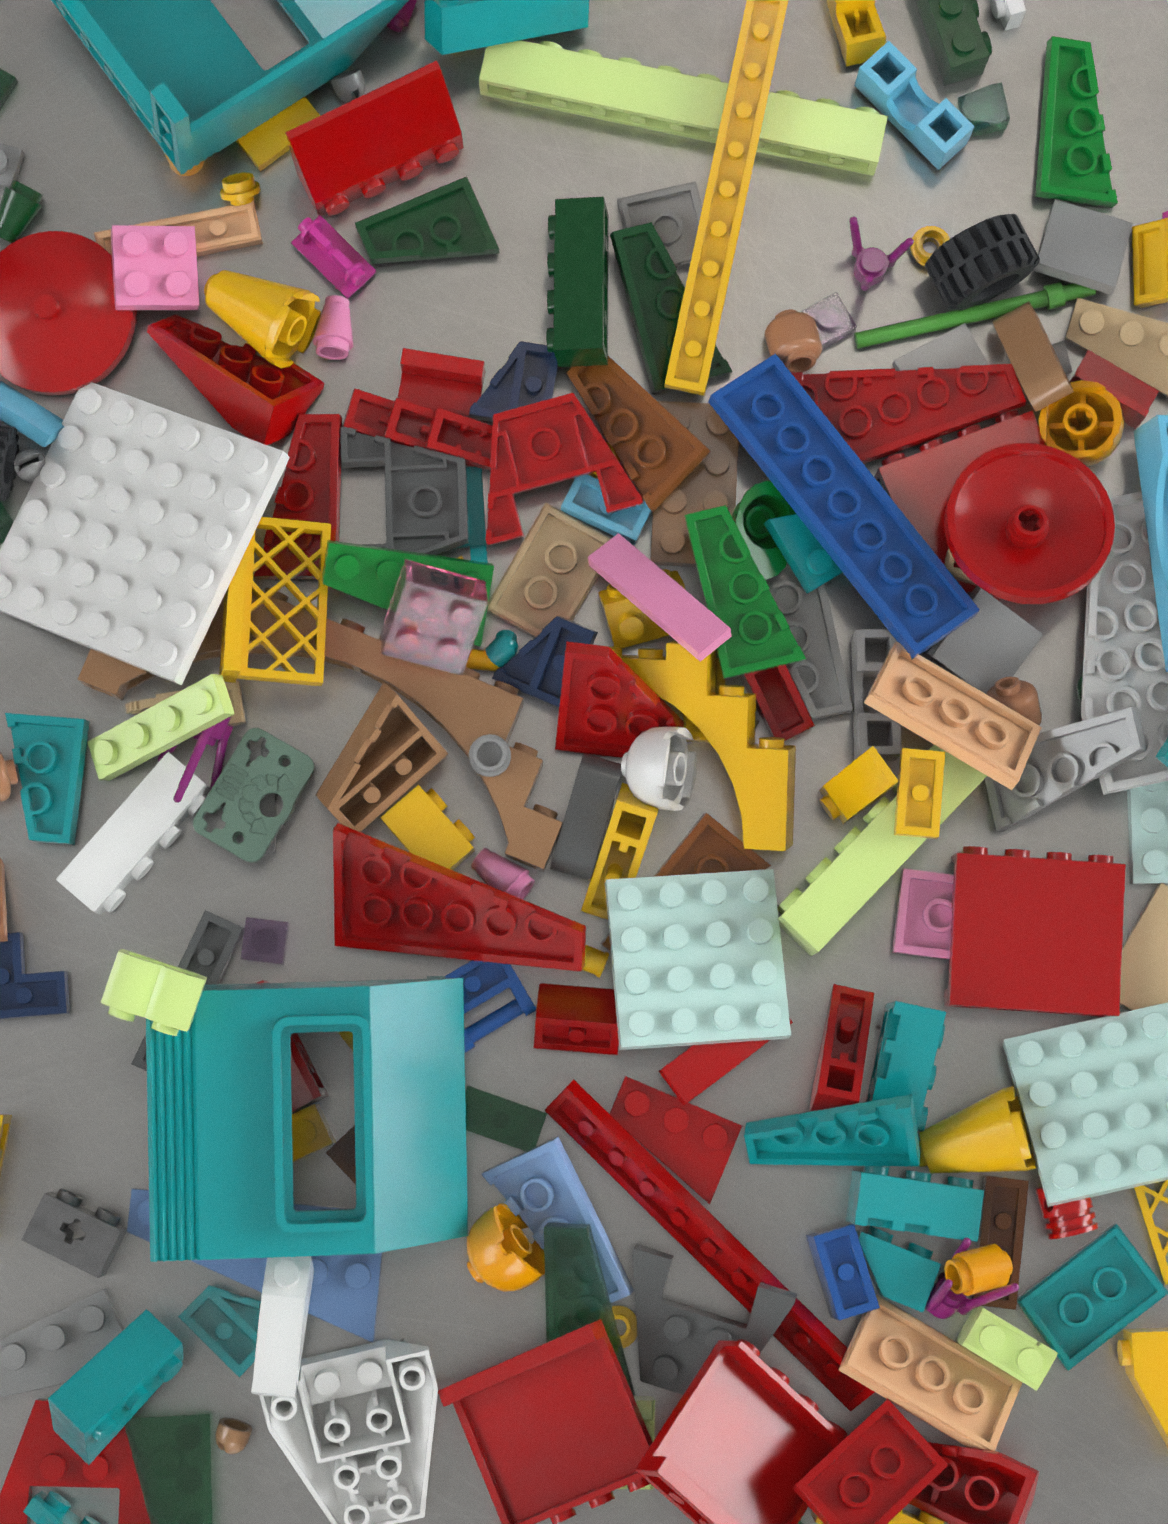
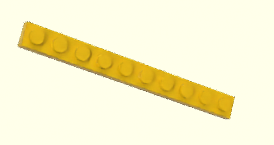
M746 0L664 388L705 395L788 0Z

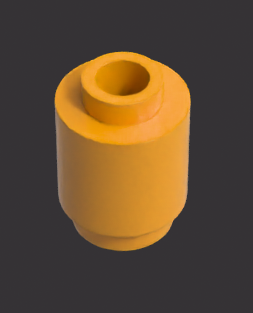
M996 1244L956 1253L951 1260L945 1263L946 1280L950 1279L953 1282L950 1289L955 1294L963 1293L966 1296L1006 1286L1013 1270L1010 1256Z

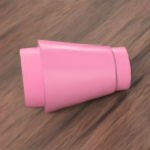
M331 295L325 298V305L323 306L313 338L316 354L325 359H345L348 357L349 350L353 348L350 301L343 296Z
M484 848L471 864V868L477 872L487 885L520 899H524L535 883V880L529 876L528 869L495 852H491L487 848Z

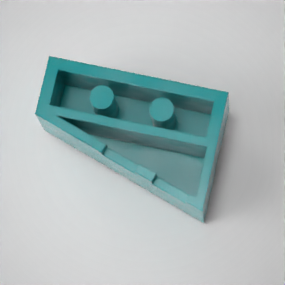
M893 1001L885 1005L866 1102L912 1094L917 1131L922 1132L925 1129L928 1117V1107H924L927 1090H932L935 1082L937 1066L934 1065L937 1049H940L944 1037L946 1012Z
M864 1166L863 1172L852 1170L846 1215L847 1222L867 1227L868 1225L895 1231H908L961 1240L968 1237L971 1241L978 1242L984 1190L973 1188L974 1180L948 1176L947 1184L931 1182L932 1174L906 1170L905 1178L888 1176L889 1167Z
M146 1309L48 1398L53 1430L90 1465L163 1382H168L180 1371L183 1365L182 1361L184 1360L183 1343Z

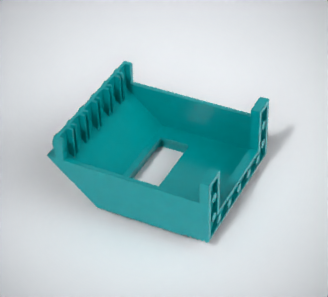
M211 0L51 1L179 173L185 174L187 170L192 169L201 161H205L207 157L221 151L348 69L409 0H277L309 44L268 70L261 68Z
M427 976V979L212 984L204 986L193 1021L187 1032L179 1030L177 1036H172L151 1028L153 1021L146 1018L151 1262L377 1254L468 1236L463 978ZM350 1031L353 1034L356 1206L352 1209L295 1210L293 1198L290 1036L293 1033Z

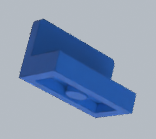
M848 1224L822 1233L806 1235L831 1318L840 1321L880 1308L854 1224Z

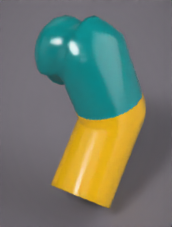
M501 630L484 650L462 648L461 666L473 670L497 671L516 655L519 647L516 634L511 630Z

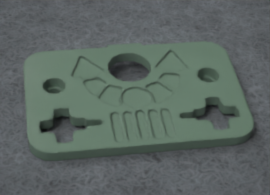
M260 728L249 729L244 734L193 820L195 831L246 862L256 863L260 861L281 826H286L296 807L294 805L314 773L315 764L308 755ZM261 738L266 739L265 748L269 750L266 757L259 755L247 767L252 752L247 748L250 741L258 742ZM284 759H289L290 764L288 766H283L282 762ZM268 794H277L283 800V809L275 817L264 816L260 810L261 800ZM226 803L221 817L226 823L225 827L222 830L215 828L212 832H208L206 830L208 823L203 819L207 812L215 814ZM239 835H242L244 837V840L241 843L237 842V837Z

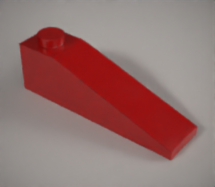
M175 314L148 325L147 333L226 422L248 439L270 445L288 436L296 426L298 415L305 414L323 390L325 384L323 381L295 363L281 369L270 364L265 358L256 355L257 351L249 344L245 343L243 347L221 341L222 335L220 332Z
M928 1442L946 1461L948 1466L909 1503L910 1505L949 1524H1025L1035 1496L1039 1475L1038 1470L998 1451Z

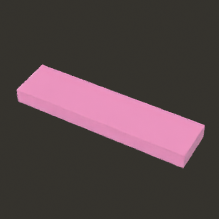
M619 533L588 556L589 566L700 662L732 637L729 626Z

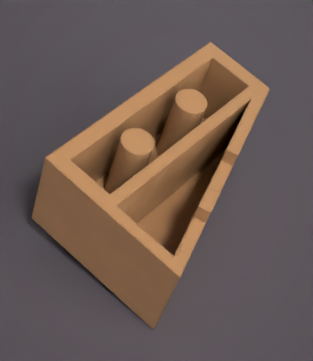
M383 682L315 795L342 825L361 832L445 758L448 753L399 695Z

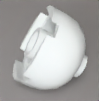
M650 728L642 732L631 744L629 751L622 758L621 771L622 775L626 777L629 789L635 798L645 804L659 808V810L679 811L685 807L679 803L682 798H690L693 792L697 765L696 751H688L686 740H693V737L687 728Z

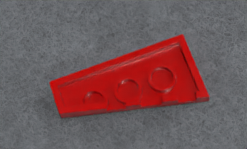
M299 414L288 451L290 458L286 464L281 487H278L274 501L276 506L272 518L331 524L330 540L339 542L342 417L340 414ZM266 530L263 541L265 544L263 550L266 553L282 542L273 530ZM285 531L288 536L293 533ZM303 533L294 542L309 558L320 549L321 535ZM285 547L272 558L286 575L302 564L288 547ZM320 558L313 562L318 569ZM266 564L254 573V577L257 580L278 579ZM306 568L294 579L316 578Z

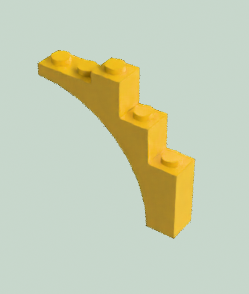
M676 640L666 643V656H663V649L639 648L638 655H623L622 647L609 646L659 697L674 705L691 720L719 754L733 783L740 808L744 849L786 851L793 845L796 746L784 745V738L761 737L759 738V744H755L756 694L744 693V686L720 685L719 692H715L716 650L700 662Z

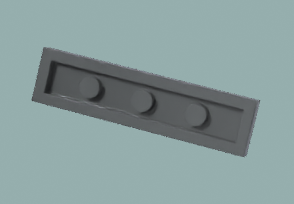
M205 910L178 967L207 977L205 985L219 984L245 928ZM146 1034L131 1063L147 1071Z

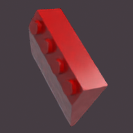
M437 60L285 132L297 175L318 216L325 214L329 216L337 215L350 206V202L363 196L365 198L375 197L386 189V185L398 179L402 181L410 180L423 171V167L436 161L438 163L448 162L459 154V150L464 148L462 132Z

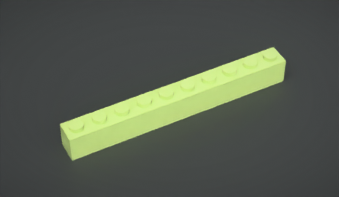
M523 40L486 47L479 77L480 95L716 143L729 83L721 82L718 77L710 74H699L696 77L682 74L680 70L671 66L653 68L643 66L639 61L632 58L623 57L614 60L604 58L600 53L589 49L575 52L563 49L559 44L550 41H541L537 44ZM780 90L776 93L769 92L756 152L874 176L879 162L888 116L880 115L877 110L869 107H857L856 109L841 107L839 103L831 99L822 98L816 101L803 99L798 94L787 90Z

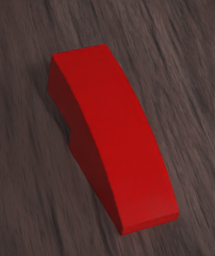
M786 665L739 676L747 693L756 694V708L772 737L784 738V741L815 726Z
M770 1040L692 1045L658 1072L682 1104L686 1105Z

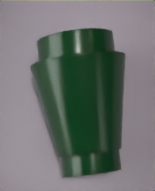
M16 180L12 181L9 188L5 187L0 203V238L13 243L20 237L42 208L39 204L43 197L42 194Z

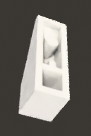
M311 1256L267 1258L261 1294L252 1394L296 1399L314 1275Z

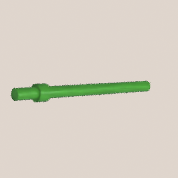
M1058 282L1043 286L1042 291L984 303L965 310L949 311L854 333L857 349L953 328L964 323L970 324L997 318L1030 301L1034 309L1046 306L1048 310L1064 307L1067 301L1096 295V290L1074 283L1062 286Z

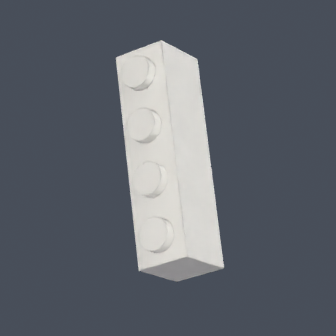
M169 752L166 753L56 878L60 884L96 914L102 915L105 910L111 913L119 906L126 896L123 889L133 878L139 881L147 874L154 864V861L151 860L152 856L161 846L167 849L175 842L182 832L179 828L180 824L189 814L195 817L207 797L206 795L210 787L193 774L181 802H174L173 797L186 766Z

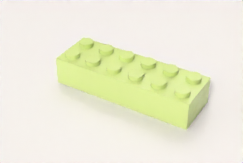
M933 745L929 749L930 751L945 752L941 825L987 775L938 746ZM898 782L891 788L896 794ZM897 795L891 801L884 796L862 818L868 825L862 831L855 826L833 848L839 855L832 862L825 857L805 877L810 885L803 893L796 887L779 904L778 911L781 915L778 920L780 928L809 956L818 953L927 839L894 835Z

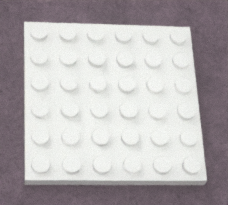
M91 382L78 389L62 422L64 428L59 432L57 439L52 442L44 459L45 465L41 469L40 475L34 479L0 549V612L182 686L290 457L282 450Z

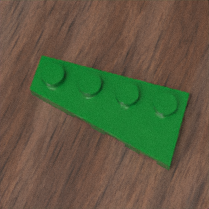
M1052 36L1047 41L1035 197L1113 208L1118 204L1116 189L1112 190L1109 172L1112 171L1110 153L1106 154L1103 137V132L1106 130L1103 114H1099L1096 96L1099 93L1091 42Z
M724 505L686 514L684 518L706 608L731 628L732 637L716 649L723 680L806 660L801 647L798 646L789 629L790 626L782 611L778 608L768 584L756 566L751 552L727 506Z
M328 540L321 581L324 585L481 647L494 565L486 562ZM434 571L446 575L448 580L445 581L448 584L435 583L431 580L432 576L429 573ZM434 574L436 577L443 578L442 575ZM454 577L458 578L459 586L463 588H455ZM436 579L437 582H443L442 580Z

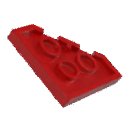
M566 642L555 750L623 758L624 754L629 751L631 744L642 732L655 727H684V721L609 646Z

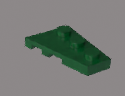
M467 176L355 222V228L371 264L499 254V247Z

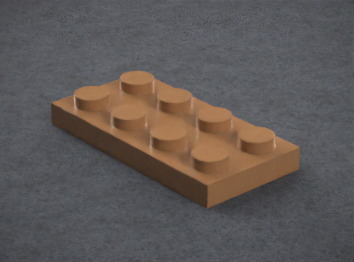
M658 401L711 452L652 513L650 560L660 566L696 567L684 516L724 505L727 506L732 516L736 507L739 440L709 403Z

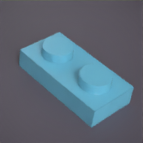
M588 474L574 479L561 505L562 512L613 536L619 533L634 546L652 512L644 501L642 505L608 514L599 480Z

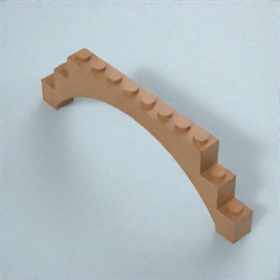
M266 587L264 593H266L271 588ZM279 591L269 598L284 615L296 607L287 603L289 597ZM253 592L251 604L258 599ZM224 597L192 663L220 657ZM261 604L251 613V622L262 634L278 621L264 604ZM305 608L289 620L304 638L316 629V620ZM326 618L324 662L356 671L381 684L383 682L387 684L391 689L422 709L442 727L468 759L471 745L483 735H496L508 743L524 705L523 698L517 696L519 691L517 688L501 681H496L494 686L478 680L480 674L470 668L457 665L456 670L441 665L442 659L435 654L419 649L416 655L403 650L404 643L393 637L380 634L379 639L364 634L365 627L356 622L342 618L339 624ZM281 626L267 638L281 655H284L298 643L284 626ZM251 632L249 636V644L256 639L251 634ZM314 637V638L309 642V643L313 646L314 649H315V638H316V637ZM261 644L249 652V654H270ZM303 648L293 655L312 659ZM90 649L78 680L84 686L123 701L128 690L157 675ZM515 742L513 748L509 746L511 761L508 768L502 774L495 777H485L480 774L479 776L485 783L503 824L508 840L505 857L544 872L560 835L563 822L556 820L558 813L547 807L535 804L533 810L526 808L543 767V760L537 758L538 751L536 749Z

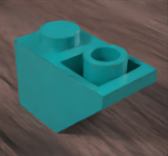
M872 1226L869 1227L867 1233L856 1230L867 1268L877 1293L923 1313L941 1267L940 1263L931 1260L934 1251L909 1242L907 1250L891 1244L894 1235Z

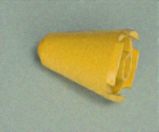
M222 270L217 274H213L207 280L204 287L206 305L270 364L281 369L289 367L295 362L289 358L297 350L304 353L309 347L321 316V311L315 308V301L320 302V299L311 291L228 270Z
M1014 1086L1004 1087L919 1133L921 1153L919 1165L920 1167L928 1166L931 1174L1028 1171L1037 1168L1034 1155L1029 1150L1028 1144L1030 1140L1018 1097H1015Z

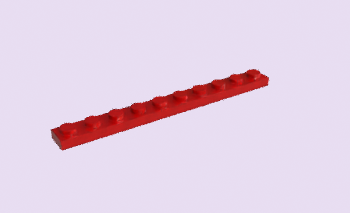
M575 1080L544 1110L750 1313L760 1282L789 1291ZM796 1298L793 1307L773 1336L851 1412L875 1392L838 1370L848 1348Z

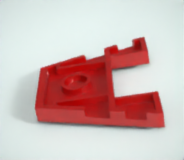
M574 393L493 414L490 458L491 474L486 543L488 546L524 537L514 498L515 494L594 472L597 473L608 514L644 504L642 496Z
M38 1398L35 1400L0 1493V1524H31V1518L23 1511L32 1499V1486L119 1488L118 1524H159L157 1517L154 1515L147 1480L144 1479L138 1457L139 1451L130 1420L91 1464L88 1465L53 1430L48 1399Z

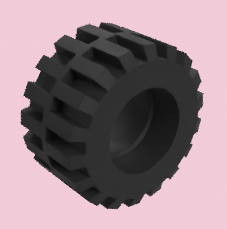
M1004 214L981 221L946 241L933 252L927 260L925 267L947 309L957 311L980 305L1009 290L1035 269L1040 262V258L1016 214Z

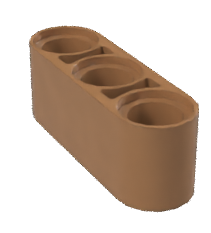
M1030 301L992 321L1023 390L1036 412L1074 392Z

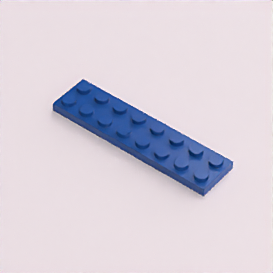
M776 353L711 394L708 401L709 404L896 641L907 650L911 660L977 615L980 611L977 605Z

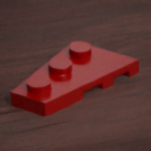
M625 1076L609 1114L628 1133L710 1204L742 1125L691 1103L683 1105L679 1098Z

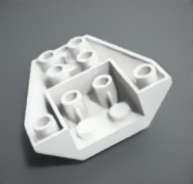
M384 1339L303 1358L300 1364L296 1399L259 1395L269 1432L331 1524H398L425 1517L438 1385L428 1346Z

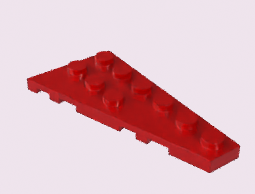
M1012 364L965 365L960 368L948 369L918 367V370L895 371V368L840 370L823 374L791 372L863 464L1026 405L1025 396Z
M337 823L333 828L335 946L582 972L585 966V925L340 823Z

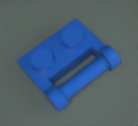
M471 960L445 976V978H463L464 1014L510 988L516 998L469 1027L464 1028L465 1053L475 1048L474 1043L523 1013L527 1017L536 1011L534 1003L511 964Z

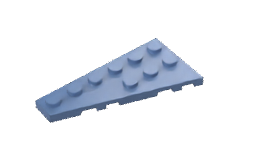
M133 1188L131 1190L127 1232L150 1242L149 1190ZM294 1203L295 1210L348 1209ZM383 1252L377 1254L311 1256L314 1275L308 1314L373 1343ZM267 1258L191 1260L262 1293Z

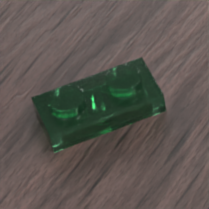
M467 1085L465 1091L467 1131L524 1151L536 1147L547 1113Z

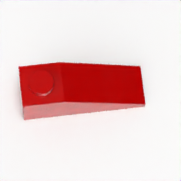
M833 984L813 1081L809 1112L859 1103L874 992Z

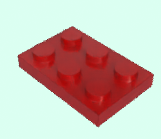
M887 1399L795 1484L792 1489L824 1524H888L948 1464Z

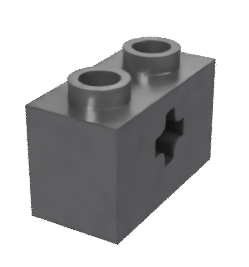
M62 1188L59 1189L58 1193H44L21 1240L97 1278L105 1276L127 1232L126 1227L118 1224L121 1217L101 1207H98L96 1212H93L81 1206L83 1198ZM81 1221L80 1229L86 1235L85 1237L73 1240L74 1232L68 1226L69 1224Z

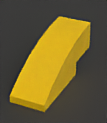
M826 0L846 67L865 63L886 43V35L875 7V0Z

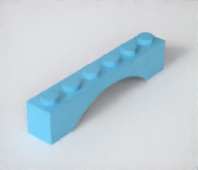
M1156 415L1134 430L1133 433L1165 669L1168 672V415Z

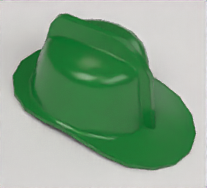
M771 481L754 484L745 492L732 514V518L765 580L778 576L786 567L787 561L764 523L769 519L796 514Z

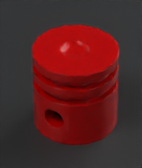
M1043 1187L1035 1189L1044 1219H1048V1222L1044 1223L1045 1228L1051 1230L1047 1234L1048 1239L1053 1240L1075 1236L1099 1228L1098 1222H1093L1092 1220L1096 1217L1095 1212H1090L1089 1209L1093 1207L1091 1197L1048 1207Z

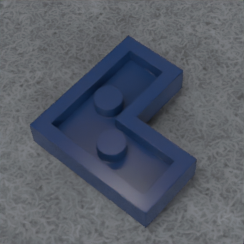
M8 933V941L0 942V1019L70 1014L68 971L25 974L23 933Z

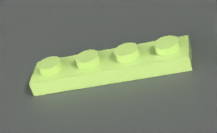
M211 674L89 740L87 743L99 780L110 781L234 715L235 713L223 676Z

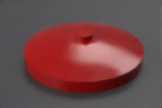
M65 231L34 233L16 240L0 251V375L21 389L48 396L73 394L91 382L97 384L107 377L121 362L131 344L137 310H115L112 255L93 240Z
M1015 443L994 448L982 454L962 471L951 490L946 504L944 528L947 544L954 560L972 582L998 598L1010 602L1033 605L1052 603L1070 597L1082 590L1096 577L1111 551L1115 534V518L1107 491L1097 476L1085 464L1072 455L1050 446L1034 443Z

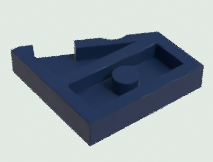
M520 341L508 356L509 359L491 379L490 385L477 403L474 402L471 406L469 417L493 422V414L553 398L558 369L554 352L548 353L547 345Z
M556 616L542 629V632L537 637L525 644L516 656L502 668L495 671L492 679L507 683L524 693L559 707L566 642L594 644L598 632L562 616Z

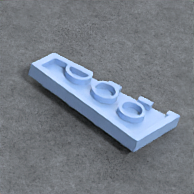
M559 1136L482 1173L486 1181L490 1185L494 1184L506 1199L504 1203L515 1216L519 1215L534 1233L532 1237L542 1249L546 1248L559 1264L558 1269L592 1311L627 1297L634 1291Z

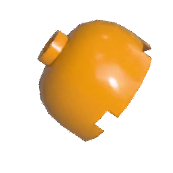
M1084 380L1071 382L1073 393L1041 409L1038 419L1040 434L1047 446L1072 455L1086 466L1098 464L1109 457L1121 441L1124 429L1122 409L1117 398L1098 382Z
M500 1203L497 1206L495 1205L474 1222L467 1236L466 1249L469 1258L467 1268L477 1282H485L494 1289L510 1292L522 1290L538 1281L541 1276L547 1273L548 1262L544 1250L536 1241L531 1244L523 1233L522 1229L528 1228L526 1223L519 1215L515 1216L506 1204Z

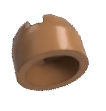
M234 1418L219 1419L215 1432L218 1448L232 1455L244 1450L249 1442L252 1427Z

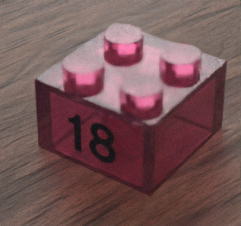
M405 559L380 632L381 654L463 675L488 605L486 582Z

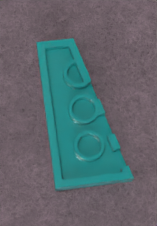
M912 1094L747 1122L745 1126L744 1138L750 1164L919 1167L921 1153Z

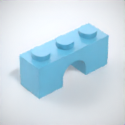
M888 41L859 67L854 86L883 115L888 116L887 119L940 170L967 145L975 126L947 98L940 104L929 98L916 80L917 68Z

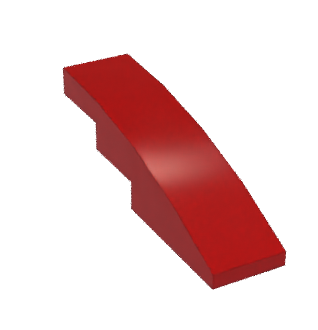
M354 388L342 427L356 429L357 433L372 437L378 435L389 438L391 442L413 448L414 446H419L465 459L468 466L491 470L492 425L441 408H437L435 411L399 398L393 401Z

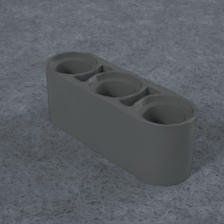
M583 754L550 869L591 880L622 774L620 763Z

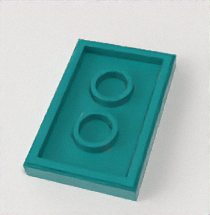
M1113 1223L1019 1295L1017 1305L1048 1347L1058 1353L1057 1359L1069 1371L1164 1298L1168 1291L1120 1227Z

